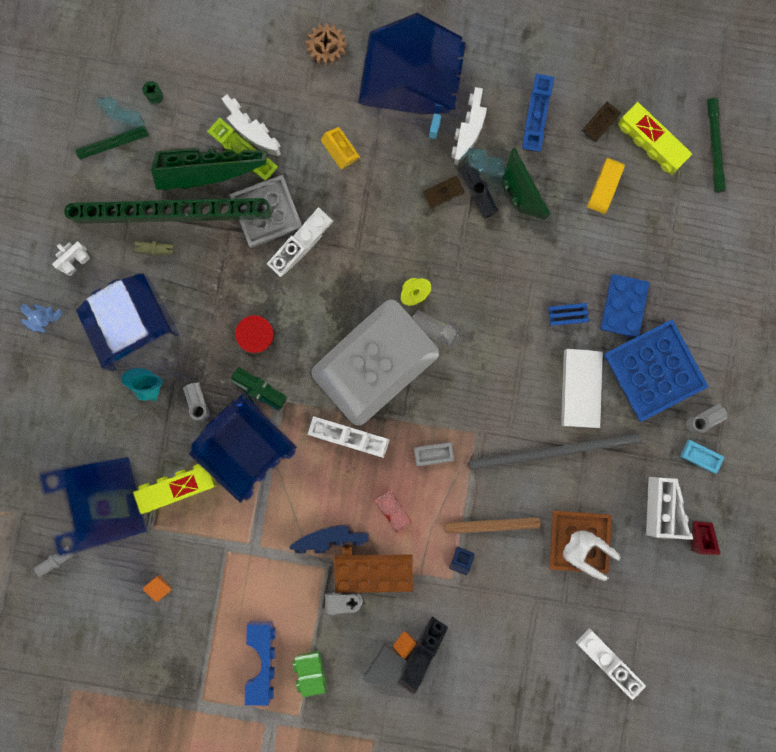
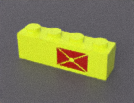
M639 102L618 122L621 131L629 134L633 138L634 143L642 147L652 160H656L666 173L672 175L692 155Z
M204 462L194 465V470L186 472V469L174 473L175 477L168 479V476L157 479V483L150 486L149 483L138 486L139 490L133 493L140 513L144 514L217 487L211 465H204Z

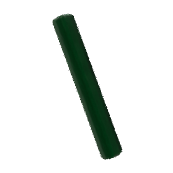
M140 126L82 146L75 150L76 155L79 159H84L148 136V130L145 126Z

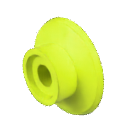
M423 278L408 279L402 288V303L407 306H413L425 300L431 291V283Z

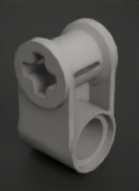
M325 593L327 615L354 613L360 609L363 603L362 596L359 593ZM352 598H354V601L358 602L355 606H353L352 603H349Z

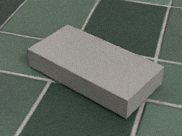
M452 442L414 447L416 467L455 461Z

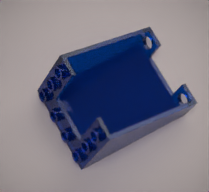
M129 457L65 467L39 474L44 495L65 490L74 531L53 536L58 557L147 532L143 514L140 513L133 493L137 489ZM48 477H57L58 484L56 487L51 488L47 485ZM65 537L72 540V547L68 550L63 549L61 546V542Z

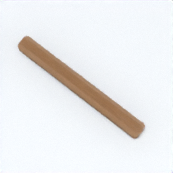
M537 517L454 522L445 524V532L452 534L535 529L541 527V521Z

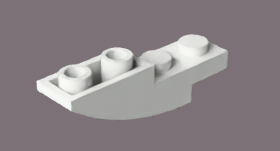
M475 87L474 94L470 93L468 105H472L471 112L467 111L465 123L461 122L460 129L456 128L454 140H458L457 147L453 146L451 158H455L454 165H458L471 151L482 129L487 108L480 107L483 88Z
M228 94L221 98L225 107L231 113L227 117L229 124L243 139L254 147L267 151L268 154L281 155L279 151L280 144L274 137L270 138L267 134L269 130L263 122L259 124L256 119L252 122L246 113L242 114L239 110L241 106L235 98L231 100Z
M318 207L295 235L290 236L267 265L282 277L318 242L333 220Z
M590 628L576 641L587 655L632 700L646 687Z

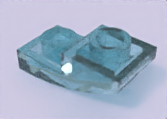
M468 149V162L471 167L488 175L503 176V158L488 156L487 150Z

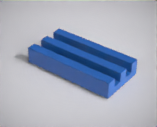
M587 303L548 307L550 326L588 323ZM582 308V311L553 314V311ZM583 315V319L554 321V318Z

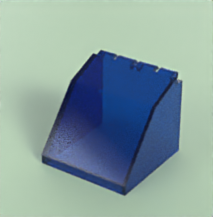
M418 12L370 31L358 103L363 106L421 115L450 114V110H455L458 96L452 95L459 91L461 78L457 75H461L463 59L458 58L464 57L466 43L462 41L463 37Z

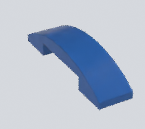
M535 74L523 136L522 149L541 152L546 116L554 82L553 76Z

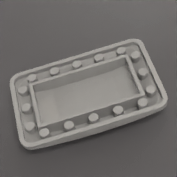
M387 300L313 367L311 373L313 379L350 422L359 426L366 423L439 357V349L397 301Z

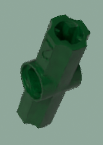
M240 367L235 370L230 379L235 385L246 390L249 395L267 403L278 411L284 406L288 398L283 393L272 388L264 380L254 377Z

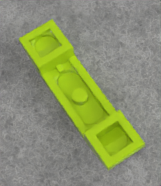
M220 117L207 131L225 149L234 150L236 153H241L243 150H256ZM267 158L265 165L252 170V172L264 181H267L278 166Z

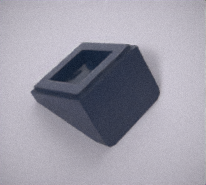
M456 547L449 569L467 575L471 569L475 553Z

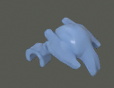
M23 303L20 307L21 312L28 318V321L22 319L21 322L33 332L45 333L46 330L42 327L47 326L49 321H58L62 316L60 309L54 312L51 306L47 309L34 304L33 307L36 310H32Z

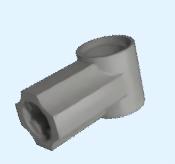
M200 383L186 385L183 387L189 406L190 417L200 422L206 421L210 416V410L206 405ZM203 408V415L197 417L196 410Z
M717 404L696 416L690 417L686 422V428L694 434L706 432L709 428L726 420L727 412L724 407ZM696 420L701 424L699 429L695 425Z

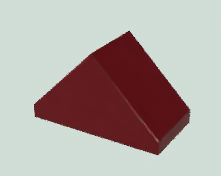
M693 521L691 551L698 554L720 556L721 552L713 523Z

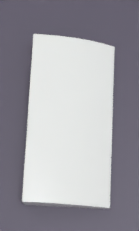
M577 349L564 350L561 426L600 428L603 352Z

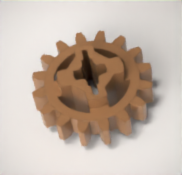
M326 23L325 27L322 28L321 24H318L319 29L312 28L313 34L307 35L309 39L306 41L307 52L311 54L312 60L317 58V64L324 61V65L327 66L330 61L334 65L335 59L340 61V55H345L344 49L347 48L345 35H342L341 29L336 31V25L329 28L328 23ZM326 40H328V44H327L326 50H325V43H326Z

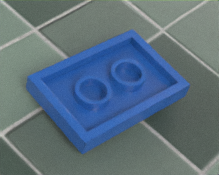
M612 274L610 276L600 330L635 338L638 337L650 282Z

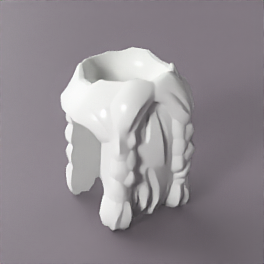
M588 531L575 532L571 535L568 545L565 546L563 557L592 577L604 581L607 580L606 576L584 562L587 552L591 547L595 546L617 560H620V555L614 548L609 547L608 544H605L600 537H596L593 533Z

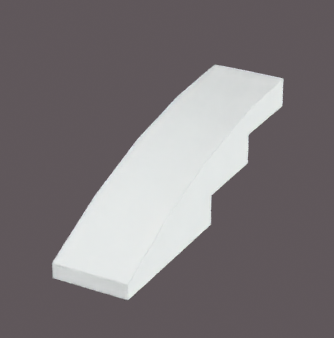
M314 416L308 431L310 436L382 458L385 457L390 440Z

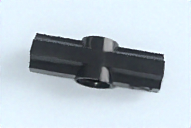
M474 160L464 163L459 167V170L468 186L470 196L474 199L483 219L489 218L499 210L488 190V184L483 180ZM479 186L483 189V192L477 193L474 188Z

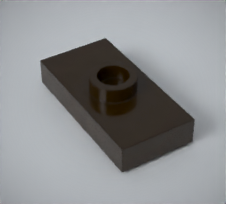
M607 101L586 124L582 132L596 143L620 116L621 112Z
M457 175L423 191L430 209L465 193Z

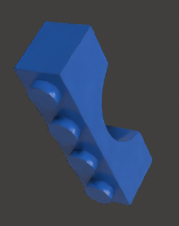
M249 621L247 624L246 645L258 652L262 666L260 673L248 680L245 685V705L269 706L271 699H274L275 688L271 687V679L275 678V667H272V659H275L276 648L272 647V640L276 638V627H273V621Z

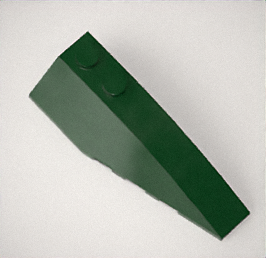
M199 148L156 151L151 173L156 190L189 189L228 180L266 164L267 151L243 150L241 153H236L234 150L226 149L225 152L221 153L216 152V149L200 152Z

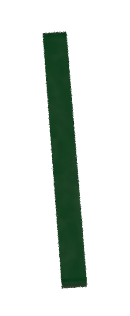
M264 198L78 202L66 205L64 214L68 219L79 224L256 220L271 217L273 208ZM247 205V211L240 213L241 207ZM267 205V209L260 213V206ZM210 206L209 212L203 214V209ZM224 206H229L226 213H221ZM172 207V212L166 215V210ZM187 207H191V211L188 214H184V210ZM134 208V213L129 216V211ZM153 208L152 214L147 215V211ZM97 209V214L92 217V212ZM116 209L115 214L110 216L111 211ZM78 210V215L74 217V212Z

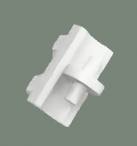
M78 241L74 245L69 242L65 246L59 243L57 247L60 251L55 254L58 259L52 265L59 271L71 276L77 270L72 265L76 259L81 264L86 263L90 259L86 252L87 248Z

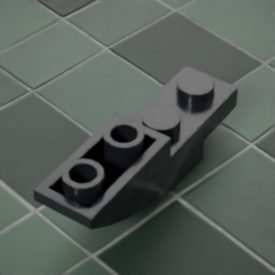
M433 616L430 618L419 636L415 647L410 652L401 670L402 673L397 684L412 694L418 691L429 664L440 647L448 626Z

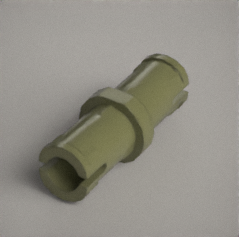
M135 241V253L152 254V256H174V244L157 243V241H152V243Z

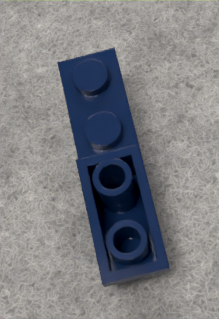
M349 525L330 526L301 537L290 545V550H295V553H306V550H314V553H326V550L330 549V542H333V545H345V542H353V545H365V542L369 540V532H349Z

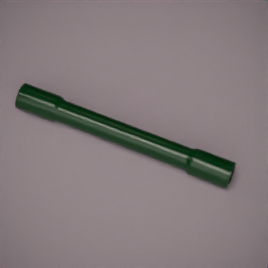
M710 98L707 99V111L710 123L714 171L713 184L714 192L720 193L726 191V183L723 171L719 99Z

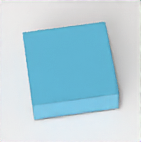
M434 114L429 138H437L441 121L439 114Z

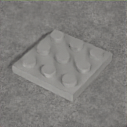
M283 175L230 194L231 199L264 198L273 208V214L268 219L239 220L250 248L298 231L302 227ZM267 205L260 206L259 212H264L267 209ZM242 206L240 209V213H245L248 209V206Z

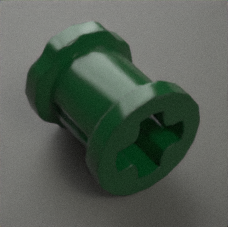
M148 81L143 85V94L150 103L158 104L163 100V92L159 89L156 82Z

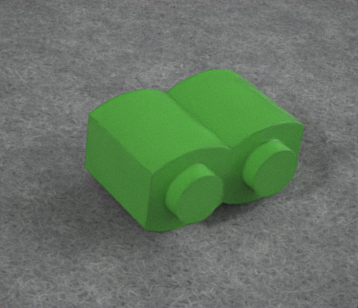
M320 651L296 655L295 661L292 663L294 673H297L299 680L296 681L297 692H301L302 697L326 693L327 687Z

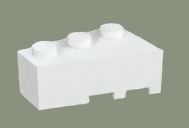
M649 477L646 535L659 538L693 539L687 524L688 517L683 509L682 504L684 502L678 479Z

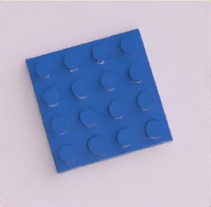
M673 319L603 354L639 422L709 387Z

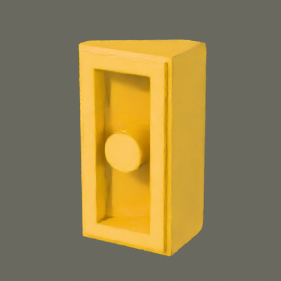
M340 127L327 131L322 136L321 142L340 169L359 159L360 156Z

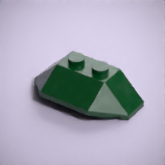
M513 148L502 177V187L506 192H509L511 204L514 208L517 207L519 212L545 220L551 213L519 156L517 149Z

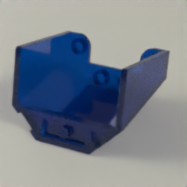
M144 273L111 281L108 287L93 291L91 296L86 298L76 310L102 369L112 372L117 370L114 362L167 333L176 337L180 335L151 280Z
M244 392L236 400L230 402L199 433L200 435L189 446V455L241 503L243 500L247 501L254 494L252 491L254 484L257 481L261 482L266 477V472L270 468H275L280 463V458L290 459L296 453L295 449L297 446L253 399Z

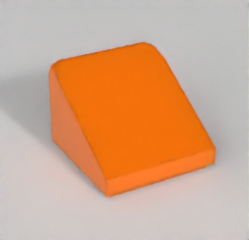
M161 574L142 588L155 602H158L172 590Z
M404 631L393 647L404 659L415 647L416 639Z

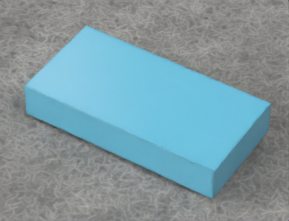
M691 440L687 441L680 455L681 458L713 474L718 473L725 458Z

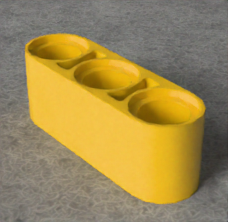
M608 157L606 158L587 208L604 215L606 214L625 164Z

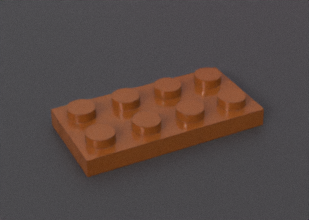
M413 555L334 556L335 593L413 592Z

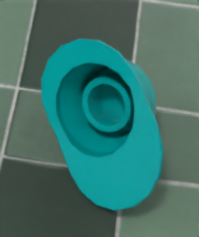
M144 368L127 370L121 377L122 383L133 391L136 398L142 401H157L160 387L163 384L162 378Z

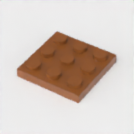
M552 510L549 569L584 572L563 557L565 546L568 545L571 535L575 532L588 531L596 537H600L610 547L612 515ZM595 546L591 547L586 554L584 562L600 573L609 574L610 556Z

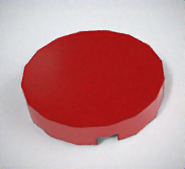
M252 315L245 317L239 322L236 327L235 337L242 349L256 354L265 351L271 345L274 332L268 320L261 316Z

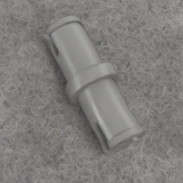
M66 546V548L55 555H49L48 559L35 566L34 570L39 577H43L46 573L54 568L58 569L62 563L74 557L75 552L70 546Z

